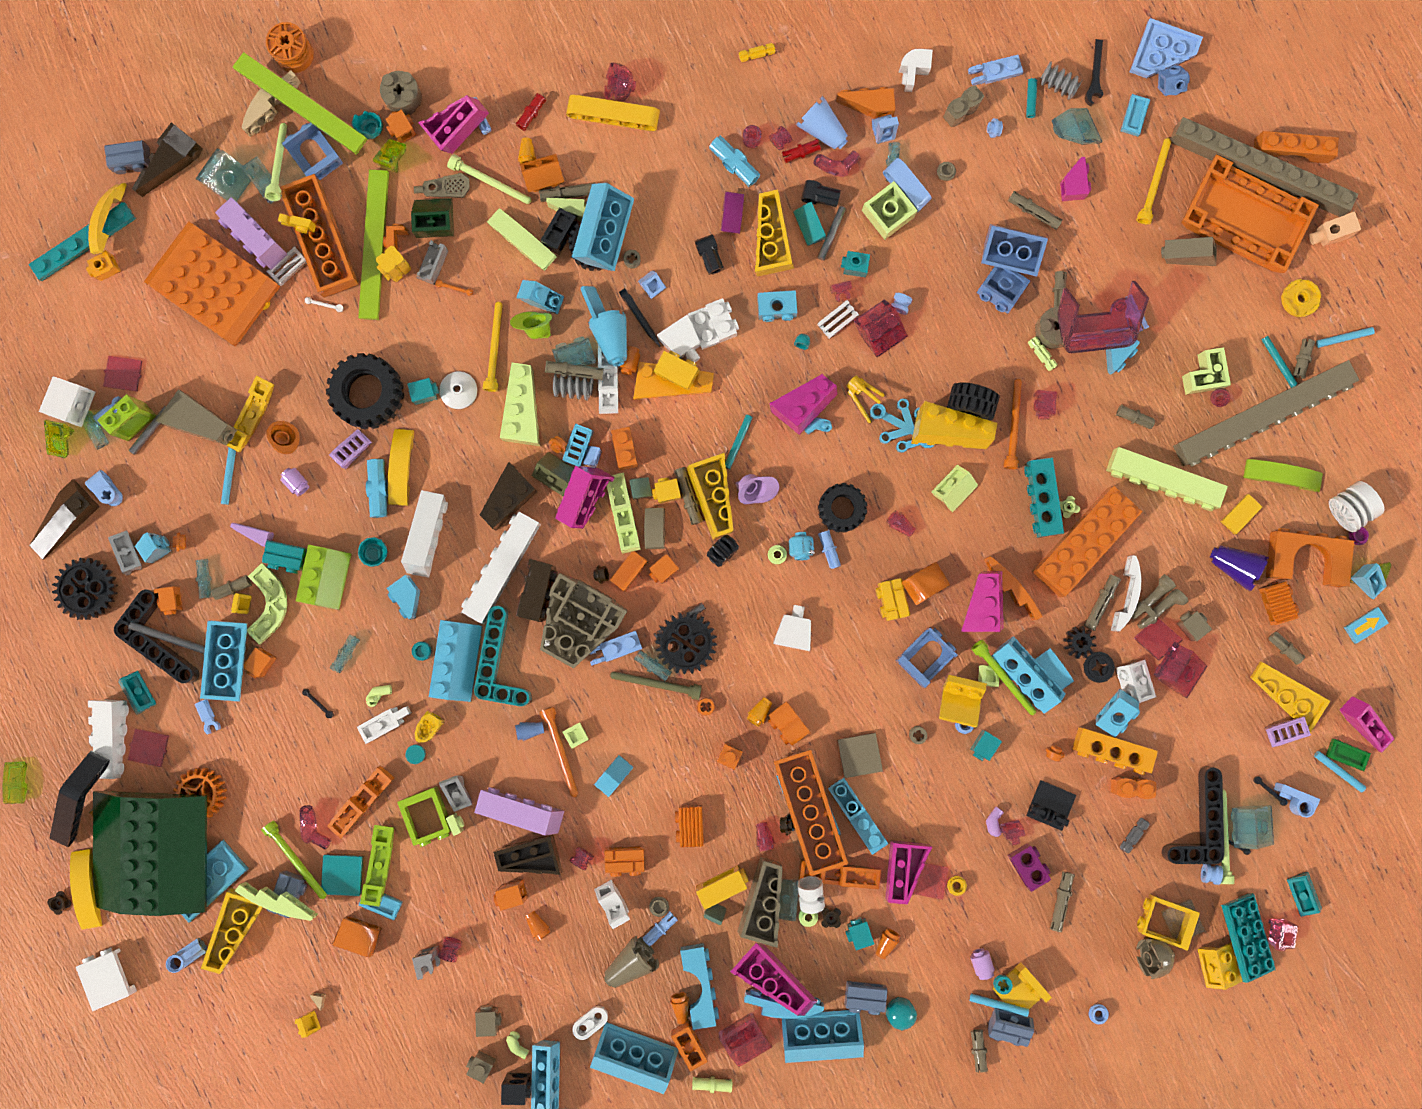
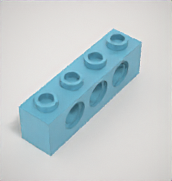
M1014 636L995 650L992 655L994 660L1007 672L1009 678L1017 683L1021 691L1033 701L1037 709L1045 714L1063 700L1066 693ZM1011 659H1014L1015 661H1017L1018 664L1013 663V662L1011 661Z
M541 1040L532 1045L531 1109H559V1041Z

